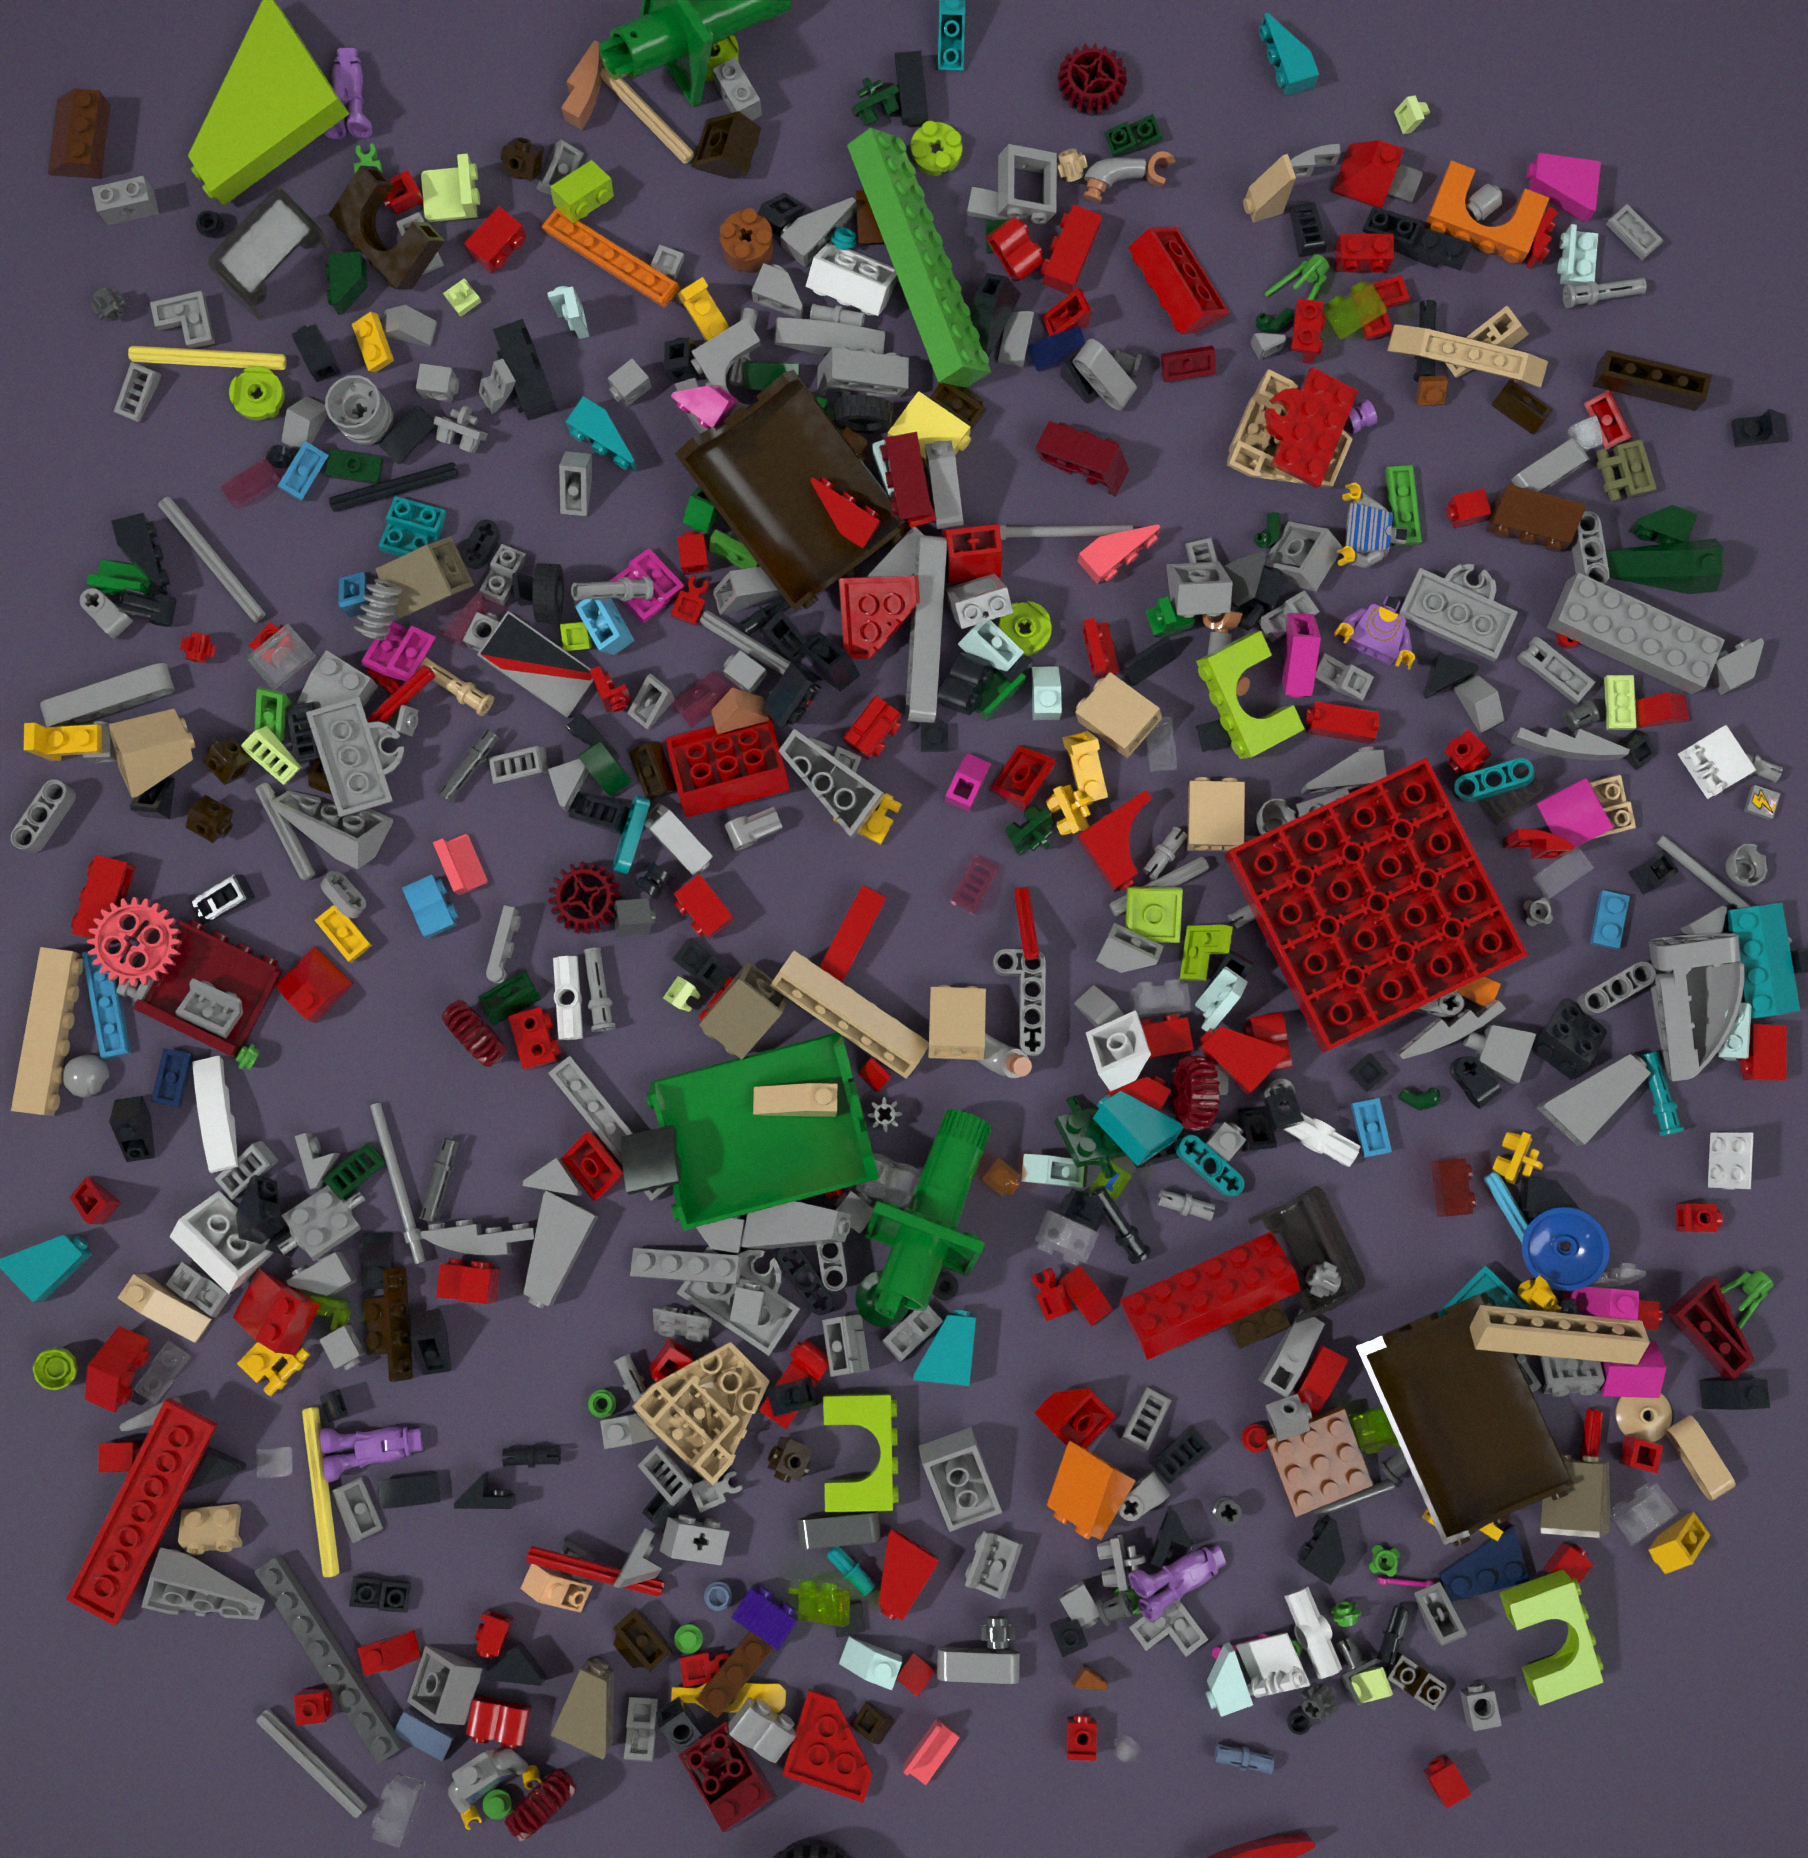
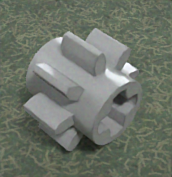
M883 1097L881 1105L878 1106L876 1103H872L873 1108L876 1110L875 1113L868 1114V1117L876 1119L873 1128L880 1124L883 1126L884 1132H887V1126L890 1124L898 1127L894 1119L895 1117L902 1116V1113L894 1111L897 1105L896 1101L890 1106L886 1104V1098ZM888 1108L891 1109L890 1117L892 1119L890 1121L886 1119L882 1122L879 1121L880 1114L878 1111L880 1109L884 1111Z
M1326 1261L1323 1264L1319 1263L1318 1265L1314 1264L1311 1266L1306 1275V1283L1311 1287L1310 1293L1320 1298L1324 1295L1327 1297L1329 1294L1334 1295L1341 1284V1277L1338 1272H1335L1337 1267Z

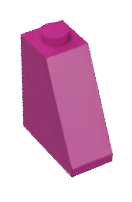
M1538 153L1533 163H1529L1526 172V179H1530L1529 190L1549 197V202L1582 222H1588L1596 211L1601 161Z
M1287 613L1282 684L1285 695L1294 698L1312 696L1321 641L1314 614Z
M1596 1287L1562 1291L1561 1302L1563 1299H1575L1578 1310L1582 1315L1638 1320L1639 1291Z

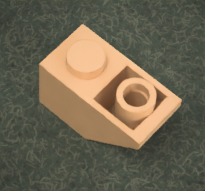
M531 1564L520 1589L538 1603L581 1613L593 1586L583 1580L572 1579L564 1572Z

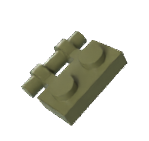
M1642 439L1616 445L1613 449L1614 457L1609 458L1607 449L1596 452L1598 458L1597 468L1599 472H1602L1605 482L1603 485L1604 492L1609 495L1611 503L1621 500L1619 493L1621 489H1625L1628 498L1653 493L1657 489ZM1617 466L1619 467L1620 474L1622 477V479L1618 480L1615 479L1614 472L1612 469L1613 467Z

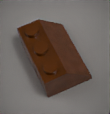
M72 89L57 100L48 168L49 175L101 179L110 104L100 90Z
M1507 484L1493 501L1486 531L1492 532L1494 536L1499 538L1511 537L1519 539V542L1522 544L1542 545L1549 551H1564L1573 540L1584 514L1586 504Z

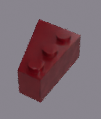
M1049 421L1035 447L1041 461L1070 475L1073 471L1087 477L1086 483L1092 486L1095 482L1109 488L1108 494L1116 497L1129 472V467L1120 445L1116 441L1109 438L1105 440L1097 438L1093 433L1086 430L1082 432L1074 430L1064 422L1057 424Z
M917 432L885 437L884 445H880L882 460L883 462L887 461L889 472H885L888 489L893 488L895 498L890 500L893 516L898 515L899 521L931 515L932 511Z
M1705 1276L1668 1309L1665 1314L1722 1377L1735 1379L1755 1359L1740 1327L1737 1326L1733 1318L1732 1309L1729 1302H1726L1718 1278Z

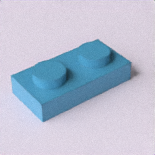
M304 441L277 487L302 501L329 455Z
M1605 890L1599 892L1590 944L1614 950L1620 949L1630 896Z
M1380 1098L1352 1103L1351 1109L1363 1158L1392 1152Z

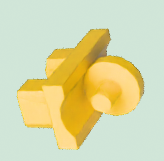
M1071 785L1059 786L1053 789L1054 794L1046 800V803L1052 813L1062 809L1066 817L1057 822L1060 834L1082 833L1090 826L1086 817L1090 816L1091 813L1087 806L1094 802L1092 797L1083 798L1081 791L1074 792Z
M1507 1132L1504 1137L1502 1147L1514 1151L1512 1161L1497 1156L1492 1169L1494 1172L1505 1177L1506 1182L1515 1185L1522 1165H1525L1522 1175L1527 1177L1531 1176L1533 1169L1542 1170L1543 1164L1536 1161L1540 1153L1538 1150L1532 1149L1529 1157H1526L1533 1140L1531 1134L1523 1132L1522 1135Z
M1540 1275L1536 1280L1524 1281L1519 1286L1518 1296L1531 1310L1557 1313L1562 1311L1561 1307L1557 1305L1559 1302L1548 1283Z

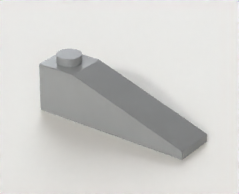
M289 790L271 801V807L326 852L335 859L356 869L361 868L376 857L393 824L392 818L373 809L339 817L335 804L323 803L320 797Z
M160 1547L141 1607L179 1615L181 1610L195 1611L196 1616H206L208 1612H219L224 1618L258 1620L265 1600L189 1554L181 1553L176 1549Z

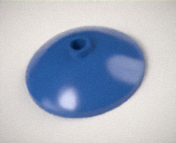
M1555 1207L1537 1215L1527 1226L1522 1240V1255L1528 1270L1535 1278L1540 1275L1552 1289L1574 1291L1591 1285L1604 1272L1609 1259V1242L1601 1224L1590 1214L1573 1207ZM1568 1241L1571 1247L1564 1250L1560 1247V1243Z

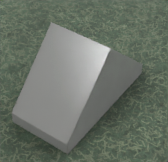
M402 305L385 310L381 325L386 338L431 347L437 321L407 305Z
M306 396L287 408L282 443L298 451L304 441L312 444L328 416L325 405Z
M649 674L632 703L628 714L648 730L672 704L675 698L669 688L652 674Z
M1475 675L1453 688L1480 734L1504 721L1498 691L1479 675Z
M580 759L548 769L558 803L566 812H569L577 793L589 774V771Z
M1720 906L1712 909L1680 929L1684 935L1722 933L1727 907Z
M1094 985L1073 1003L1096 1028L1124 1016L1117 1004Z
M555 1158L523 1180L522 1185L581 1196L582 1193L581 1188L560 1158Z
M1440 1582L1414 1593L1426 1627L1440 1646L1467 1636V1632Z

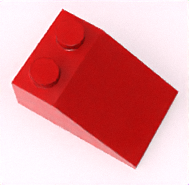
M258 1267L233 1318L254 1340L271 1351L296 1355L321 1304L296 1288L289 1286L286 1282L265 1269Z

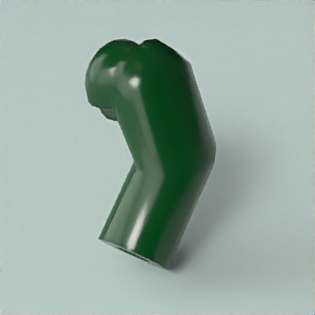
M1285 308L1276 318L1260 313L1256 317V327L1261 332L1279 333L1295 318V315L1289 308Z
M1272 512L1267 514V528L1261 533L1258 532L1254 537V542L1259 548H1268L1280 538V513Z
M1404 1087L1398 1099L1414 1109L1422 1111L1436 1107L1441 1101V1092L1437 1088L1431 1087L1425 1093L1418 1095Z

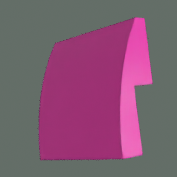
M650 548L631 560L628 568L608 581L615 582L622 577H628L630 580L641 579L643 576L651 578L653 582V596L650 600L645 601L642 598H632L627 602L620 600L642 625L671 602L680 593V590L684 589V584Z
M392 621V624L388 626L390 631L385 636L386 640L374 639L362 659V666L380 674L407 681L419 669L436 637L412 625L408 629Z
M1587 777L1537 802V806L1551 833L1574 844V848L1614 828Z

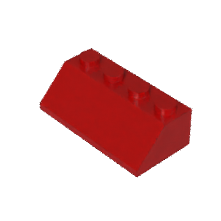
M1177 226L1149 227L1128 247L1133 255L1134 263L1144 273L1146 283L1155 291L1159 298L1160 306L1167 311L1172 319L1173 327L1181 335L1195 334L1230 313Z

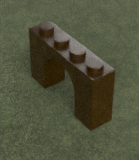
M360 166L329 213V216L336 223L337 229L346 234L353 241V246L360 252H363L370 260L371 266L379 270L387 278L386 281L391 287L397 290L413 289L445 240L428 222H412L397 245L392 249H388L378 237L376 214L394 185L377 167Z

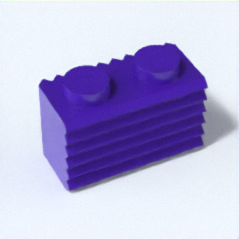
M752 1585L731 1618L770 1646L779 1650L798 1621L799 1617L795 1615L797 1610L785 1601L779 1604L771 1598L773 1593L764 1586L759 1585L756 1588Z

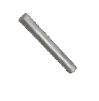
M1390 1479L1382 1481L1313 1510L1316 1518L1341 1510L1394 1490V1483Z

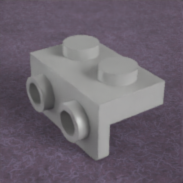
M192 978L189 982L190 991L176 1010V1016L226 1039L243 1014L242 1001L234 993H224L207 981L202 980L200 982Z
M983 1531L975 1543L976 1553L973 1562L969 1564L966 1570L965 1577L967 1580L965 1586L976 1588L999 1599H1005L1023 1544L995 1532Z

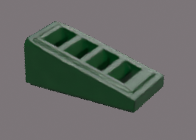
M367 1142L331 1171L323 1180L339 1199L346 1200L386 1164V1161L371 1143ZM365 1153L374 1161L375 1165L372 1167L362 1157ZM356 1161L366 1170L365 1173L362 1174L354 1165ZM347 1169L357 1178L355 1181L346 1174L345 1171ZM339 1176L348 1185L345 1189L336 1180Z

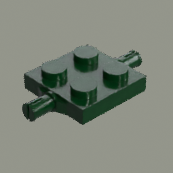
M1076 1095L1070 1096L1066 1102L1072 1113L1057 1116L1054 1123L1076 1167L1098 1165L1105 1179L1113 1178L1116 1172L1110 1161L1126 1156V1153L1093 1119L1099 1108L1084 1109L1081 1107Z

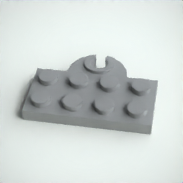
M1459 564L1451 569L1445 578L1419 568L1398 614L1405 617L1407 623L1493 662L1497 660L1518 612L1494 601L1496 593L1495 580L1484 569L1478 576L1479 584L1477 586L1470 585L1466 580V576L1473 571L1474 564Z
M360 697L306 712L339 817L393 802L385 776L394 772L401 764L404 756V746L398 747L393 753H386L382 750V743L388 738L395 740L401 738L399 733L389 724L382 722L368 723Z
M709 1246L704 1252L711 1254H720L714 1249H711ZM747 1250L738 1254V1256L742 1257L739 1285L684 1281L677 1292L678 1295L768 1356L801 1309L778 1293L782 1283V1271L775 1258L770 1261V1269L767 1273L760 1274L755 1270V1261L764 1256L765 1251ZM744 1282L760 1285L759 1290L765 1291L758 1326L730 1321L736 1287H743Z

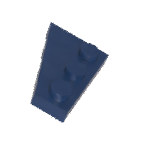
M1513 1524L1503 1529V1533L1498 1541L1489 1538L1473 1552L1464 1555L1438 1573L1441 1585L1450 1602L1530 1581Z

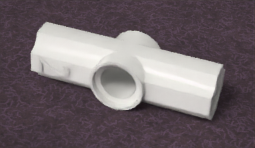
M559 956L553 958L554 1001L557 1010L558 1039H582V995L579 985L578 957ZM572 991L575 996L574 1001L570 1005H564L562 1003L563 994Z
M1287 1105L1283 1111H1288L1289 1106ZM1302 1112L1301 1115H1303L1304 1122L1300 1125L1283 1129L1286 1133L1301 1140L1300 1143L1319 1154L1324 1153L1347 1167H1350L1356 1159L1361 1147L1336 1133L1335 1129L1327 1123L1316 1118L1311 1119Z
M1302 1587L1287 1593L1284 1597L1296 1624L1294 1627L1296 1639L1300 1646L1307 1650L1318 1679L1339 1673L1342 1667L1330 1640L1333 1636L1331 1627L1326 1618L1320 1615L1309 1587Z

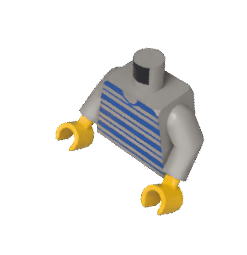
M1351 483L1345 485L1351 494L1346 493L1342 495L1344 501L1353 500V503H1350L1347 514L1345 545L1337 550V553L1343 555V558L1338 560V565L1343 566L1348 563L1352 566L1367 568L1388 555L1390 543L1405 545L1407 528L1392 527L1393 514L1388 512L1384 506L1363 493L1359 484Z
M501 1747L481 1753L452 1773L454 1781L451 1782L448 1788V1796L458 1812L461 1813L465 1828L471 1830L469 1825L471 1820L477 1819L479 1823L482 1822L477 1807L471 1805V1803H474L516 1774H522L524 1787L531 1790L533 1788L531 1781L536 1780L541 1783L538 1767L535 1765L528 1766V1763L510 1748Z

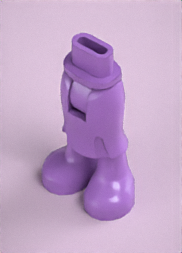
M355 48L337 49V57L333 59L331 85L350 113L347 116L349 133L356 138H369L373 134L371 122L362 112V105L364 104L362 98L363 72L361 60L358 58V50ZM345 118L324 132V135L331 139L344 138L346 136Z
M406 1426L402 1430L400 1427H386L369 1432L356 1431L354 1434H339L333 1428H322L320 1431L321 1448L324 1454L354 1447L355 1453L335 1454L324 1458V1474L327 1482L338 1480L344 1470L360 1466V1468H363L369 1464L392 1462L405 1456H411V1452L423 1451L420 1428L408 1430Z
M1216 1544L1209 1549L1203 1547L1200 1550L1189 1552L1174 1563L1163 1566L1161 1571L1151 1575L1140 1569L1130 1572L1128 1579L1131 1587L1142 1597L1138 1599V1606L1144 1618L1150 1623L1158 1620L1164 1610L1175 1600L1179 1601L1186 1593L1204 1585L1213 1576L1217 1575L1218 1569L1225 1566L1226 1561L1221 1548ZM1164 1586L1167 1588L1166 1590L1153 1595L1160 1588Z

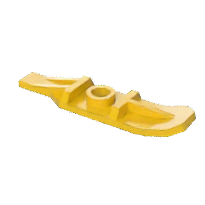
M746 1682L723 1712L737 1713L748 1697L755 1700L761 1699L770 1706L771 1712L779 1713L785 1707L786 1690L779 1683ZM707 1683L699 1687H672L671 1701L680 1696L684 1703H696L707 1710L695 1699Z

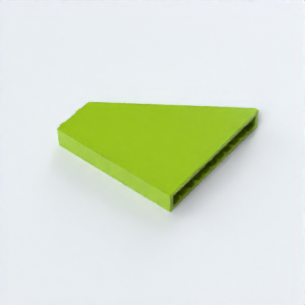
M262 0L188 154L189 159L194 165L191 168L192 172L199 181H204L205 183L202 186L205 193L212 200L216 198L223 206L350 114L275 0Z

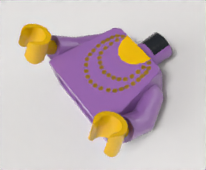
M1391 596L1385 597L1381 607L1371 604L1368 609L1360 608L1350 614L1333 634L1334 637L1337 634L1342 635L1345 638L1343 642L1345 646L1388 665H1391L1396 660L1395 666L1399 667L1400 663L1404 662L1408 665L1407 669L1410 670L1415 660V655L1412 653L1410 632L1407 626H1405L1406 618L1396 614L1400 601Z

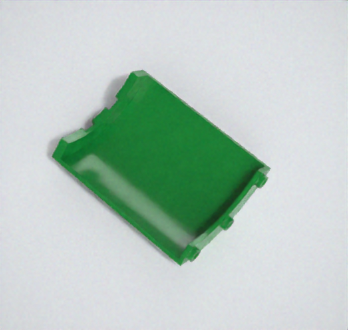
M832 1033L745 1056L742 1060L737 1058L649 1082L650 1092L646 1093L649 1108L655 1109L659 1127L673 1125L677 1130V1155L681 1159V1184L673 1185L675 1204L671 1205L674 1220H680L683 1231L879 1179L855 1081L848 1080L853 1078L844 1039L840 1033ZM806 1083L837 1084L836 1117L753 1115L754 1087Z

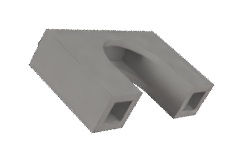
M744 318L692 351L694 359L691 360V363L699 375L704 373L709 382L705 383V386L719 385L729 393L726 387V377L730 367L735 361L761 346V343L747 318ZM738 402L734 407L733 411L731 412V414L740 409L742 406L746 408L749 405Z

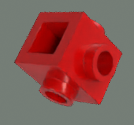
M1469 729L1460 737L1452 739L1444 751L1448 758L1446 764L1456 774L1461 771L1464 775L1481 770L1485 765V761L1491 756L1488 747Z

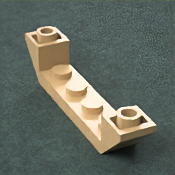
M1394 324L1387 349L1389 352L1409 357L1419 356L1514 379L1516 383L1541 388L1548 361L1529 353L1431 329Z

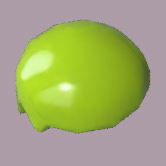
M53 1347L46 1349L38 1355L32 1370L35 1380L43 1388L55 1391L65 1388L72 1383L77 1375L78 1365L76 1357L69 1350Z

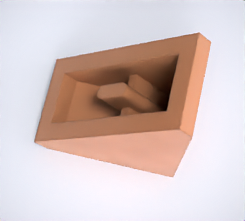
M732 687L711 710L717 734L769 721L767 712L762 708L764 704L763 697Z

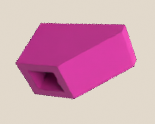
M707 385L677 391L671 395L678 402L676 405L686 413H693L698 417L697 421L707 429L711 427L718 428L723 425L724 419L730 416L739 401L719 385Z
M966 753L947 791L945 802L970 813L992 763Z

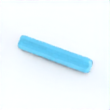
M1492 1172L1484 1177V1182L1522 1243L1523 1235L1529 1223L1499 1173Z

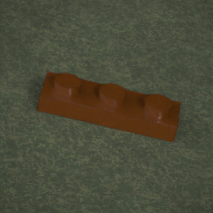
M749 1631L695 1699L718 1719L773 1648Z

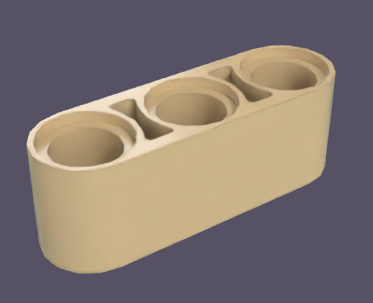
M1691 1415L1665 1430L1668 1439L1698 1487L1710 1501L1736 1487L1732 1475L1699 1423Z

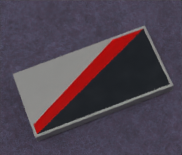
M509 611L504 615L477 654L479 658L566 718H568L593 682L588 666Z

